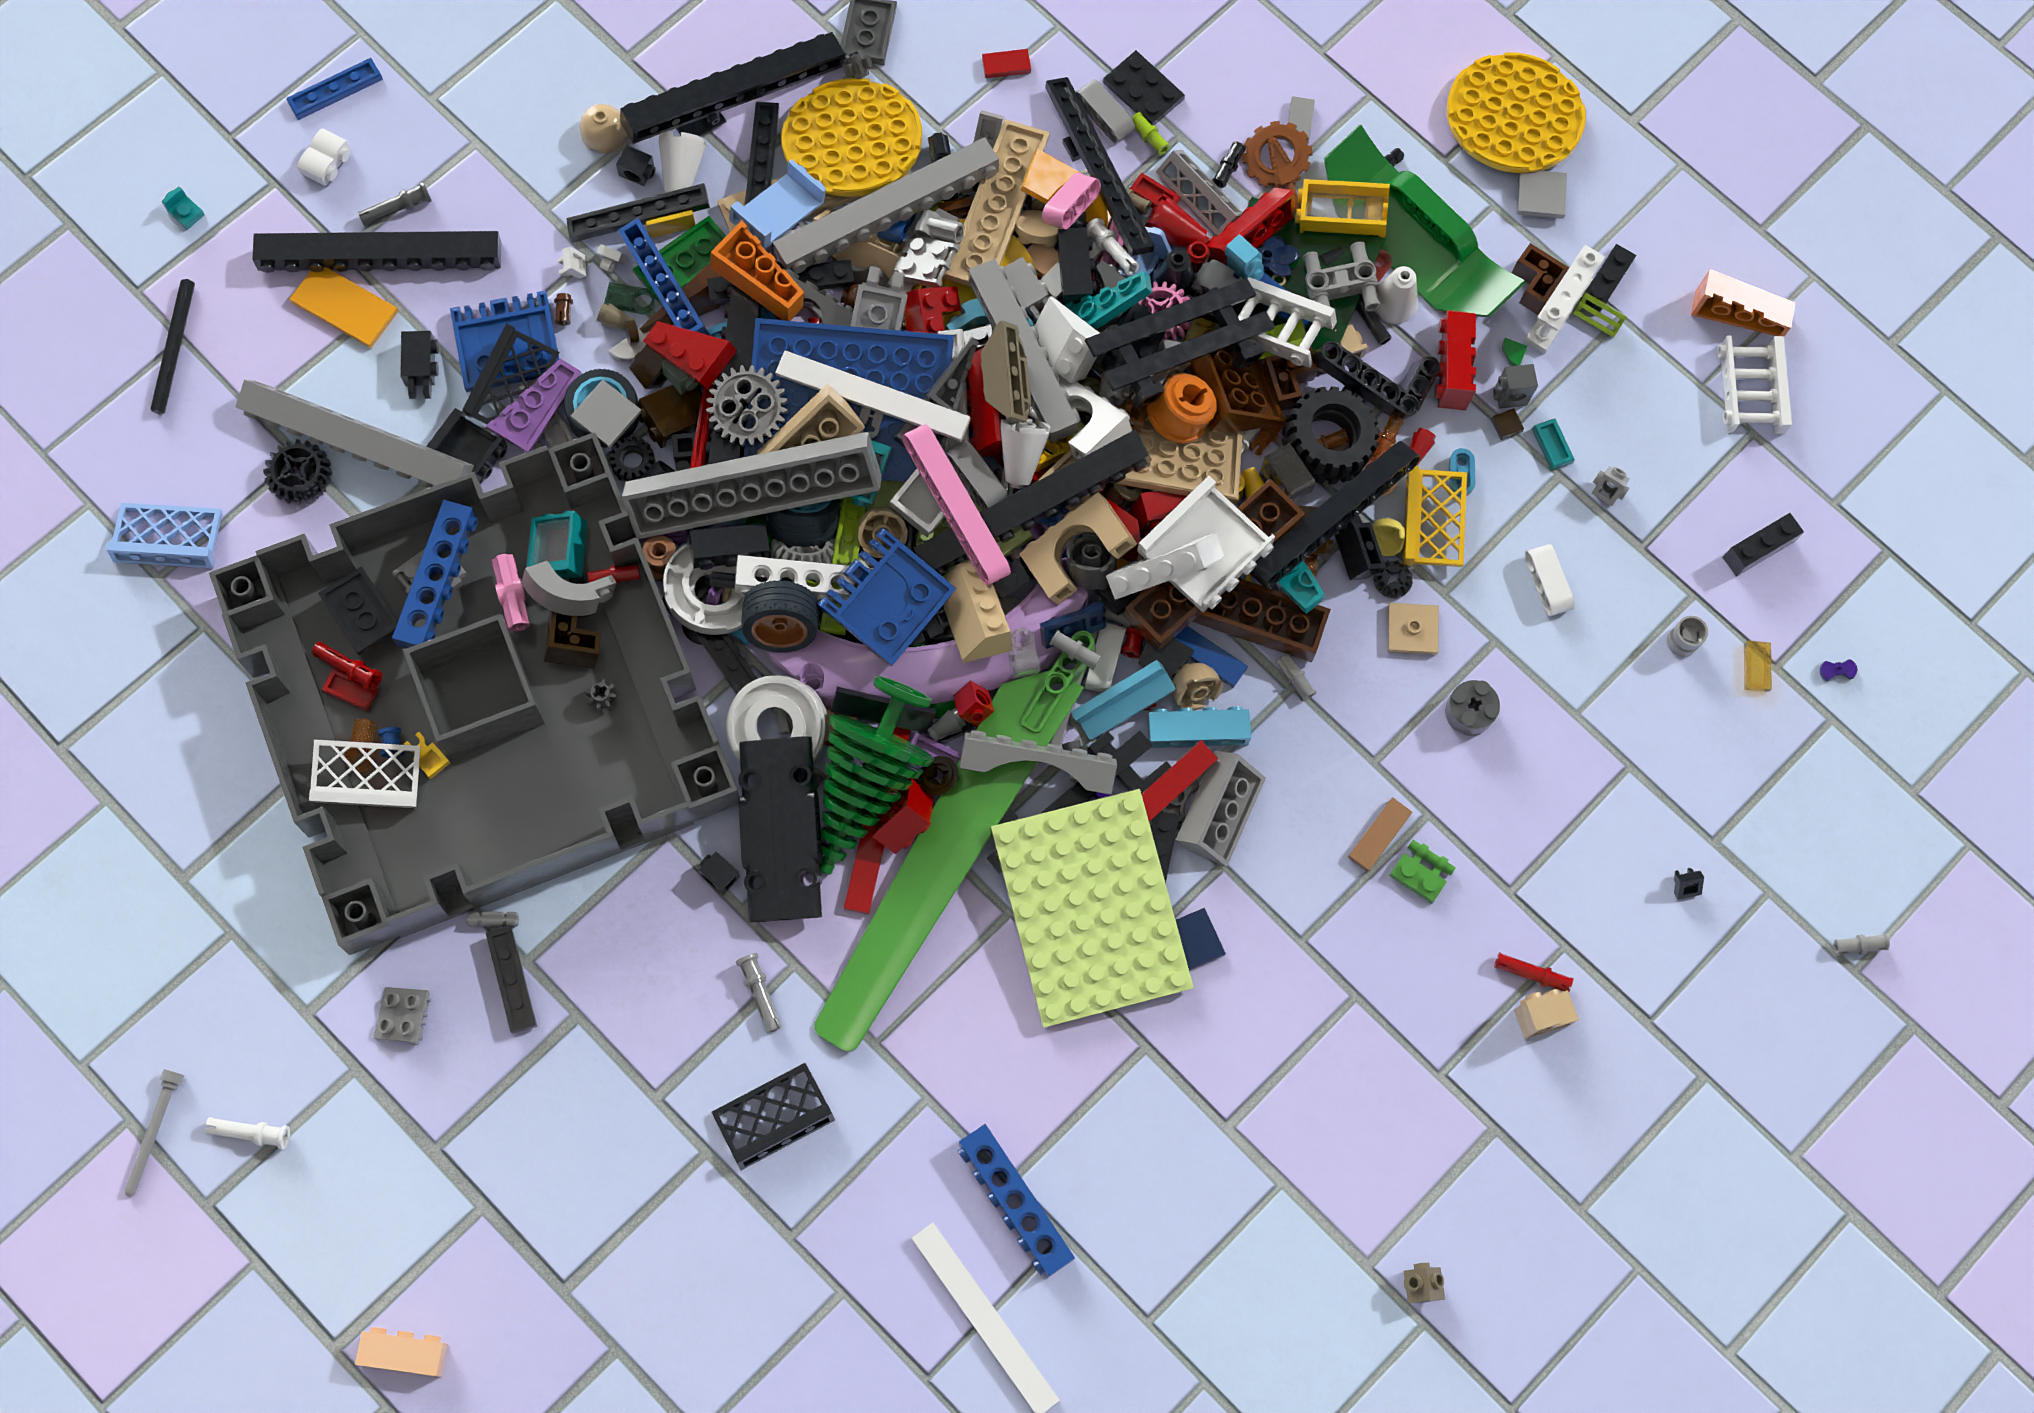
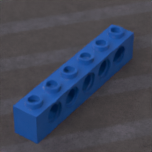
M639 218L618 230L619 234L675 326L710 336Z
M443 500L392 637L397 646L410 648L436 637L434 631L437 623L440 624L442 622L444 603L446 600L449 601L452 595V581L460 573L461 563L459 562L462 554L465 555L469 548L468 538L470 532H474L477 526L478 518L473 508ZM452 528L460 529L455 535L448 534ZM447 550L451 551V554L448 557H440L442 552ZM437 573L443 574V576H442V578H441L440 580H438V581H432V580H431L432 577H433L435 574H437ZM426 597H434L432 603L423 604ZM418 620H426L422 627H414Z
M982 1125L959 1141L961 1148L957 1150L965 1163L970 1161L975 1169L972 1172L973 1176L980 1186L986 1185L990 1191L987 1194L989 1200L995 1208L1000 1206L1005 1214L1002 1217L1003 1221L1010 1231L1012 1229L1016 1230L1020 1236L1017 1242L1025 1253L1030 1251L1035 1259L1032 1264L1039 1275L1045 1274L1049 1278L1075 1259L1074 1255L987 1125ZM981 1151H987L991 1154L992 1160L988 1164H981L977 1160V1154ZM996 1173H1002L1006 1176L1007 1183L1001 1187L995 1186L992 1182V1176ZM1009 1196H1018L1022 1201V1205L1018 1209H1011L1007 1205V1198ZM1027 1217L1033 1218L1037 1224L1036 1229L1032 1232L1025 1231L1022 1227L1023 1219ZM1040 1240H1047L1051 1244V1252L1048 1254L1039 1253L1037 1243Z

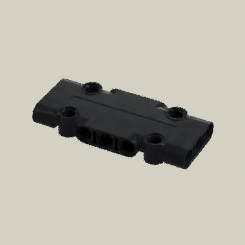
M801 736L739 742L741 773L739 774L738 782L742 789V795L739 797L741 860L743 868L746 870L744 887L747 890L749 922H769L822 917L820 886L823 878L819 872V864L822 862L819 796L815 789L817 775L813 767L812 737ZM801 770H806L808 778L800 783L798 781V774ZM752 774H756L757 783L750 787L748 785V778ZM811 872L814 880L812 884L806 886L803 878L806 873ZM757 876H761L763 885L760 889L756 890L753 886V881Z

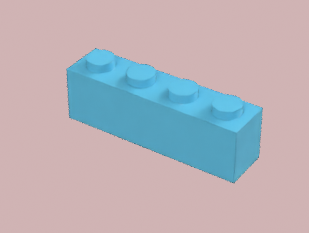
M1232 706L1227 708V710L1206 707L1202 709L1203 711H1193L1192 708H1180L1174 712H1168L1167 709H1155L1153 712H1149L1147 717L1148 740L1153 745L1151 748L1194 747L1201 740L1206 746L1249 745L1251 740L1249 709H1242L1240 706Z

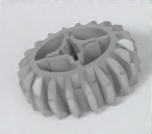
M773 539L770 548L771 558L831 564L835 540L832 539L823 545H816L815 547H795Z

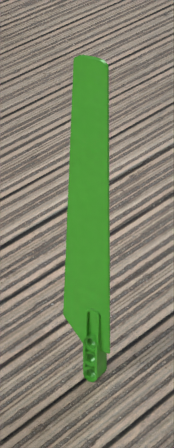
M1079 631L1071 638L1076 642L1079 640L1089 643L1090 645L1087 648L1094 653L1096 652L1094 638L1089 632ZM1062 652L1050 671L1001 684L992 700L994 712L978 725L976 731L984 732L986 736L996 738L997 735L1008 736L1012 738L1011 741L1022 742L1023 739L1037 742L1039 746L1047 747V744L1050 743L1084 689L1077 682L1087 665L1075 658L1071 660L1068 658V654ZM1068 663L1077 664L1072 670L1064 668ZM1056 683L1063 684V687L1058 691L1051 689ZM959 760L956 765L959 769V780L956 781L954 789L947 791L946 795L940 794L931 813L930 827L923 834H918L815 1021V1031L821 1038L845 1052H852L858 1048L992 835L991 826L999 824L1038 761L1009 762L996 766L987 772L960 768Z

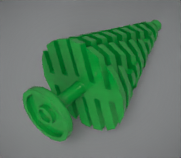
M875 676L874 686L891 696V699L879 727L876 728L868 723L843 715L831 714L830 725L836 730L829 731V742L833 743L834 746L828 747L827 756L836 763L827 762L826 773L833 779H825V789L832 795H824L823 804L833 812L823 811L822 820L834 829L822 828V838L830 842V844L822 843L824 858L821 864H819V871L826 875L832 874L836 861H843L848 855L841 850V847L852 850L857 845L858 841L851 836L863 838L869 832L862 824L868 826L876 825L881 819L875 813L886 814L891 809L887 802H897L902 796L898 790H907L913 784L908 778L917 779L923 773V769L918 766L928 767L934 761V758L931 757L932 755L925 750L892 734L906 703L920 708H928L932 699L916 689L883 676Z

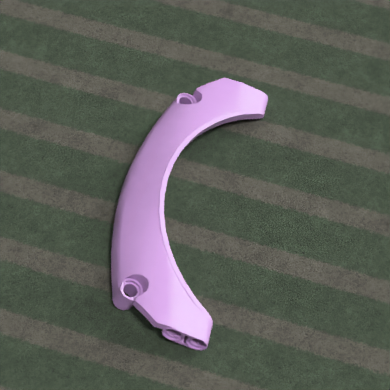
M1062 558V565L1067 573V558ZM1037 583L1031 593L1018 606L1005 615L1011 631L1012 651L966 663L962 662L955 640L935 645L908 647L891 667L866 645L837 638L819 629L817 630L815 640L804 649L787 653L768 651V655H770L771 661L790 677L810 686L821 698L823 704L831 708L837 686L891 699V696L874 686L873 681L876 675L895 680L922 692L932 699L931 704L954 700L953 695L970 680L989 691L1000 687L1003 683L1028 677L1055 665L1063 651L1055 646L1046 649L1042 645L1039 623L1085 608L1088 602L1087 589L1076 587L1078 590L1057 605L1049 599L1040 584Z

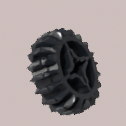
M296 439L294 445L286 440V447L284 448L277 445L278 452H270L272 460H265V465L268 468L263 469V473L266 476L264 481L269 486V491L275 494L278 500L284 499L288 504L294 500L296 505H300L302 499L310 504V497L312 496L319 499L318 492H326L324 484H331L328 476L333 475V471L329 468L331 461L327 459L326 452L321 450L317 444L312 445L308 440L302 444L300 440ZM286 464V469L281 473L282 468ZM293 467H295L298 471H301L300 473L302 474L303 478H301L299 474H295L296 472L293 469ZM315 472L313 478L309 481L310 475Z

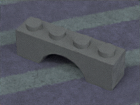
M786 269V272L804 291L803 303L812 304L821 309L823 315L822 324L851 325L854 310L848 305L845 308L837 304L839 300L829 293H826L824 296L818 292L819 288L809 281H806V283L798 280L799 276L796 273Z

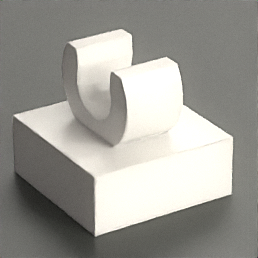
M602 244L599 245L597 250L598 254L604 256L600 268L611 273L615 269L616 262L625 265L628 258L627 255Z
M570 246L562 249L563 256L558 259V263L562 264L564 268L558 271L559 274L565 277L572 275L578 279L586 277L585 254Z

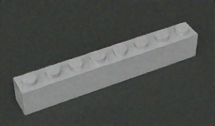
M992 259L968 269V281L993 331L998 322L1002 320L1018 326L1020 332L1018 335L1023 342L1027 356L1031 406L1039 422L1050 425L1051 429L1048 439L1050 443L1077 433L1080 417L1075 408L1071 409L1068 403L1070 401L1068 392L1064 387H1060L1058 373L1054 367H1050L1047 361L1049 357L1044 346H1039L1037 332L1034 326H1029L1025 308L1023 306L1019 307L1016 301L1018 299L1017 293L1013 286L1008 285L1004 267L999 266L996 259Z

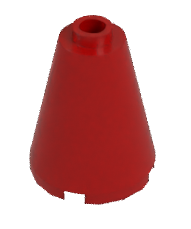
M1162 194L1157 200L1160 202L1158 207H1153L1145 227L1161 229L1166 236L1168 244L1187 250L1188 246L1193 242L1200 241L1207 244L1209 237L1206 236L1207 230L1170 197Z

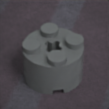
M1206 259L1193 279L1191 289L1196 292L1194 296L1198 297L1214 287L1220 289L1244 279L1241 276L1239 279H1236L1233 275L1235 271L1223 263L1213 259L1209 262Z
M1086 532L1076 540L1073 538L1067 546V574L1076 587L1089 590L1106 589L1109 586L1106 575L1117 570V558L1107 550L1095 533Z
M1483 680L1465 681L1454 689L1447 700L1445 708L1446 719L1456 731L1469 736L1479 735L1485 732L1497 718L1500 712V701L1496 691L1488 682ZM1471 705L1472 707H1475L1477 710L1475 711L1473 708L1469 709L1468 706Z

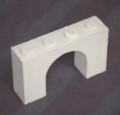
M1058 374V383L1061 388L1064 387L1067 390L1070 398L1068 403L1071 409L1075 408L1077 411H1085L1092 415L1090 422L1068 442L1075 459L1078 460L1132 431L1129 422L1130 417L1125 410L1117 409L1105 397L1097 396L1090 387H1084L1077 381L1069 383ZM1031 406L1028 419H1033L1032 423L1039 426L1040 422Z
M1216 533L1193 540L1178 549L1149 560L1143 558L1129 563L1106 575L1114 598L1118 599L1203 569L1224 557V553Z

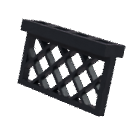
M506 323L462 412L469 418L472 417L484 424H488L500 415L496 401L510 398L512 404L514 402L512 396L519 395L530 388L527 387L523 375L537 371L540 377V370L545 369V373L555 363L560 352L515 330V327ZM517 338L527 342L528 352L516 355L513 345ZM510 351H511L513 356L508 357V355H509V353H510ZM544 351L552 355L548 364L538 366L534 354ZM531 355L535 368L522 371L518 359ZM515 360L518 373L505 376L502 369L503 364ZM500 372L502 378L496 379ZM520 376L524 389L511 393L507 380ZM504 381L508 394L494 398L491 390L493 384ZM488 394H490L491 399L486 400ZM493 403L496 416L486 418L479 414L483 405Z
M806 1063L791 1069L711 1112L740 1170L753 1165L835 1121ZM804 1072L808 1078L805 1088L792 1086L794 1076ZM810 1084L814 1091L809 1090ZM775 1086L785 1088L781 1101L768 1098L770 1089ZM789 1090L803 1093L799 1106L785 1103ZM807 1095L818 1097L821 1103L820 1106L813 1110L803 1108ZM751 1099L761 1100L757 1114L744 1110L747 1101ZM766 1102L779 1106L775 1119L762 1115ZM783 1107L797 1111L794 1120L790 1122L779 1120ZM728 1111L738 1113L734 1126L723 1124L719 1116ZM742 1115L755 1118L751 1131L738 1128ZM760 1120L773 1123L769 1133L765 1135L755 1133ZM726 1129L732 1131L731 1134H730V1136H729V1134H728V1132H727ZM736 1132L749 1135L747 1144L736 1150L733 1144Z

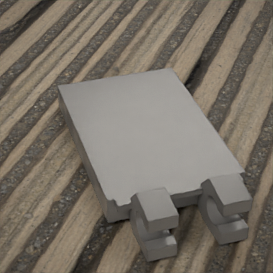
M870 266L867 283L863 282L862 285L859 284L850 326L901 331L908 298L906 291L902 290L905 275L904 273L894 271L891 288L879 286L881 270L880 268Z

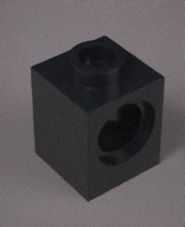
M626 145L616 163L620 177L645 186L648 179L651 180L656 170L652 155Z
M715 852L712 856L710 854L707 855L699 864L701 867L698 870L700 876L722 895L740 878L739 871L718 852Z

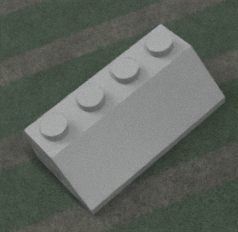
M1215 751L1214 755L1218 760L1207 769L1176 841L1190 852L1227 867L1266 777L1239 754Z

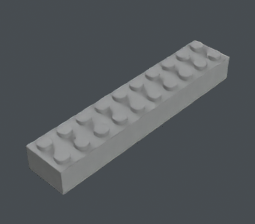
M869 432L627 481L622 499L636 537L642 539L879 491L882 475Z

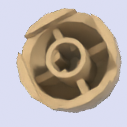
M598 104L587 109L581 117L579 129L582 141L590 150H598L599 153L605 154L616 151L624 144L627 134L620 123V111L611 105Z
M889 507L872 508L863 514L858 522L857 536L859 543L865 552L875 558H883L884 556L871 548L869 542L872 539H875L888 551L890 550L875 537L881 528L887 530L902 544L905 545L908 532L903 518Z
M1204 663L1186 664L1180 668L1172 679V683L1176 688L1172 694L1177 705L1181 708H1192L1193 711L1206 707L1203 703L1209 699H1212L1214 702L1223 689V684L1213 668Z

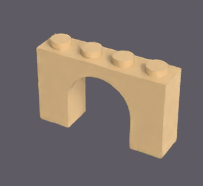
M1099 492L1087 497L1081 506L1068 512L1063 520L1055 526L1049 527L1040 538L1027 544L1025 549L1019 553L1049 599L1057 605L1061 604L1078 590L1062 565L1063 550L1073 537L1086 532L1095 533L1107 550L1117 559L1137 545V542L1109 502Z

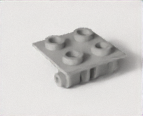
M385 987L374 1039L405 1041L409 1044L418 1045L419 1040L423 1039V1027L421 1025H426V1022L422 1019L423 1017H428V1014L424 1012H427L429 1002H431L429 991Z

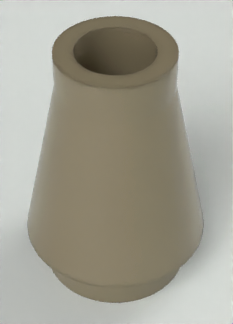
M603 303L597 317V321L602 323L601 326L625 330L624 321L635 320L611 303L609 305Z

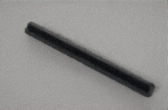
M182 279L180 281L150 408L156 414H164L166 411L195 283L190 279Z

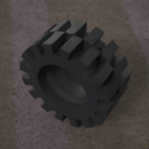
M632 436V440L624 437L623 443L618 440L616 442L617 447H612V453L609 456L615 476L617 475L620 481L624 479L625 483L641 479L656 463L650 444L648 442L645 443L642 438L638 441L636 436ZM630 453H637L642 457V462L638 467L629 468L623 463L625 456Z

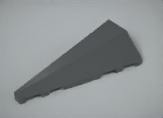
M971 337L922 400L953 411L957 410L965 386L964 383L972 364L971 361L979 343L977 340ZM904 422L893 439L905 448L902 435L918 428V426ZM933 432L943 449L948 437Z

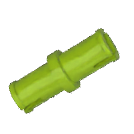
M1141 112L1136 113L1131 118L1135 124V129L1142 135V140L1148 142L1159 155H1163L1169 150L1171 145L1158 133L1159 129L1155 125H1151Z

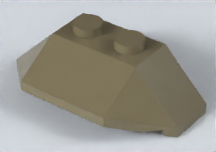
M1002 320L998 322L981 351V369L984 381L983 392L985 400L1004 416L1024 423L1027 422V416L1031 408L1027 356L1023 342L1018 335L1020 333L1018 326Z

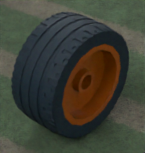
M773 580L753 586L746 593L742 605L741 625L745 639L755 647L770 652L787 653L804 649L815 640L818 630L819 607L817 606L818 601L815 594L803 585L784 580Z

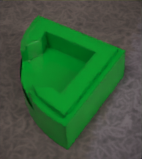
M1505 338L1502 344V351L1509 361L1508 363L1511 366L1521 365L1527 346Z

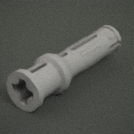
M753 953L738 959L736 964L741 967L745 978L744 985L750 988L766 1033H770L782 1028V1025L765 985L767 977L765 973L761 972L757 961L758 954Z

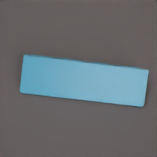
M1156 660L1071 711V714L1075 721L1081 724L1089 740L1092 741L1171 694L1176 688L1163 665Z

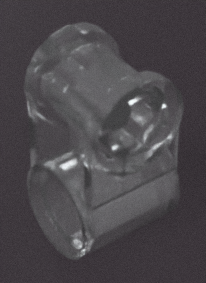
M1027 628L1010 630L1012 651H1009L1008 654L1012 676L1017 678L1039 673L1040 662L1036 653L1032 632ZM1023 636L1024 641L1016 643V638Z

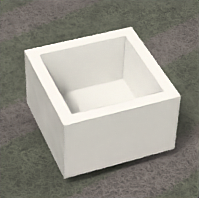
M918 469L915 470L889 503V507L892 510L896 511L927 538L945 517Z

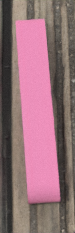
M924 424L902 435L906 450L982 582L988 586L1010 575L1011 571L1007 560L930 427Z

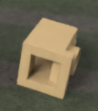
M1353 324L1348 325L1340 345L1358 358H1363L1368 348L1367 344H1362V337L1358 331H1355Z

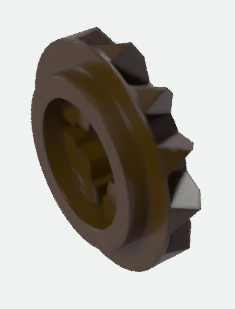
M936 756L933 757L934 761L928 767L922 766L923 773L919 776V782L926 792L934 796L938 794L946 795L947 791L954 789L956 781L959 780V769L950 758ZM937 768L943 774H946L942 777L943 781L941 784L937 779H934L937 777Z

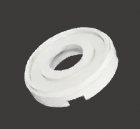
M685 544L673 554L664 572L663 595L672 615L687 628L703 634H726L742 628V605L745 596L735 593V589H732V596L727 602L722 605L713 606L702 603L697 598L694 590L698 579L705 574H711L713 571L736 574V567H726L724 565L715 566L709 570L693 569L690 545L687 546Z
M779 675L756 679L742 688L732 701L726 720L727 739L736 758L740 761L739 742L761 740L756 726L761 713L768 708L778 707L789 713L792 719L793 731L790 737H812L814 763L819 757L824 742L827 741L829 730L827 712L818 694L810 686L799 680Z

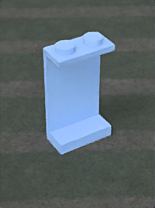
M791 159L788 162L787 174L747 205L743 206L738 201L731 205L729 221L736 226L742 220L747 225L750 233L753 236L755 235L761 241L762 247L766 249L824 204L826 188H824L819 180H815L809 175L803 166L798 165Z

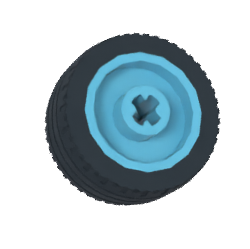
M594 369L582 373L571 382L565 394L564 410L568 424L578 438L590 433L572 420L571 415L602 379L638 407L639 401L636 391L622 374L610 369ZM638 417L618 439L621 443L624 442V437H630L635 431L639 422ZM599 441L601 447H604V448L607 447V446H605L602 442Z
M840 499L765 513L767 531L772 538L789 546L815 547L816 545H823L832 540L837 534L841 510Z

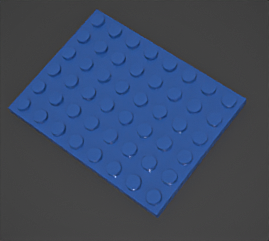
M756 318L752 365L755 367V373H758L761 368L765 370L764 376L772 373L774 377L771 382L779 380L781 384L777 389H784L786 392L780 397L788 400L787 404L782 405V407L788 410V413L781 414V417L786 422L777 423V426L781 429L819 392L813 388L776 376L775 372L784 351L923 399L952 362L954 335ZM761 388L756 391L755 396L761 393ZM764 398L759 402V408L767 409L771 405V400L768 398ZM846 401L859 418L862 406ZM751 402L748 404L749 410L752 409ZM872 410L871 415H874L875 411ZM884 415L880 432L876 438L872 439V441L892 448L882 480L906 482L917 467L906 448L893 439L894 435L904 424V421L888 415ZM748 418L746 429L753 428L756 424V419ZM869 418L868 424L864 425L865 428L863 430L865 432L875 431V428L872 427L873 418ZM772 430V435L774 436L777 433V431ZM767 435L764 436V444L770 439ZM756 439L755 445L752 447L749 440H746L744 457L757 455V451L764 444ZM875 454L879 465L882 456Z

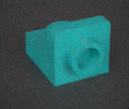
M180 186L168 192L161 201L166 211L186 230L191 228L205 215L203 210L186 196Z

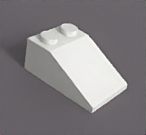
M1051 296L1034 326L1038 335L1037 342L1040 347L1044 346L1049 357L1047 361L1050 367H1054L1057 373L1069 383L1085 379L1097 358L1093 357L1085 343V339L1099 334V332Z

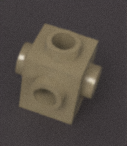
M1429 1262L1413 1264L1414 1269L1404 1271V1287L1407 1292L1408 1303L1445 1300L1444 1277L1441 1273V1267H1430Z

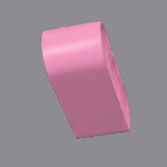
M1075 173L1045 205L1042 212L1043 222L1068 229L1098 196L1101 188L1100 180Z

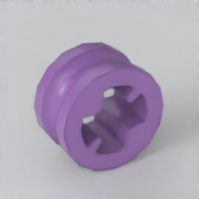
M711 586L706 598V604L713 606L722 605V593L725 589L716 590V587Z

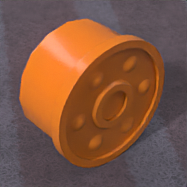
M1186 373L1175 374L1164 383L1163 388L1165 391L1159 399L1147 405L1148 418L1154 429L1164 438L1180 444L1192 443L1202 436L1208 423L1213 419L1217 411V400L1212 389L1197 376Z

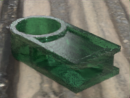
M609 282L604 303L607 305L611 303L622 311L648 314L655 307V298L653 293L647 288ZM641 295L649 296L652 299L651 303L645 307L636 306L634 301Z

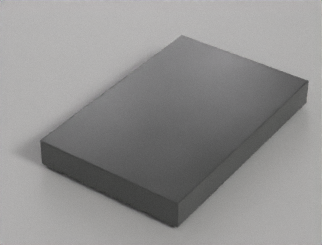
M850 0L841 40V47L845 52V56L853 51L861 50L862 54H869L872 64L885 65L897 1Z

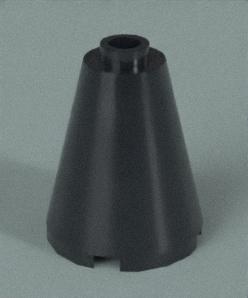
M1183 250L1171 251L1150 277L1151 287L1153 288V282H1157L1158 287H1162V283L1165 281L1167 282V288L1175 284V292L1183 289L1184 294L1193 297L1195 291L1191 289V285L1195 275L1189 255ZM1157 298V299H1155V300L1158 301V302H1162V301H1164V300H1166V299H1165V298Z

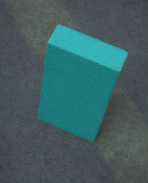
M1556 418L1533 425L1532 431L1551 471L1572 464L1575 461Z

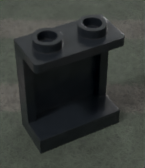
M457 408L451 412L427 444L428 448L474 465L472 472L475 471L479 483L491 475L494 464L505 456L508 447L502 436L499 435L497 438L466 419L464 413Z

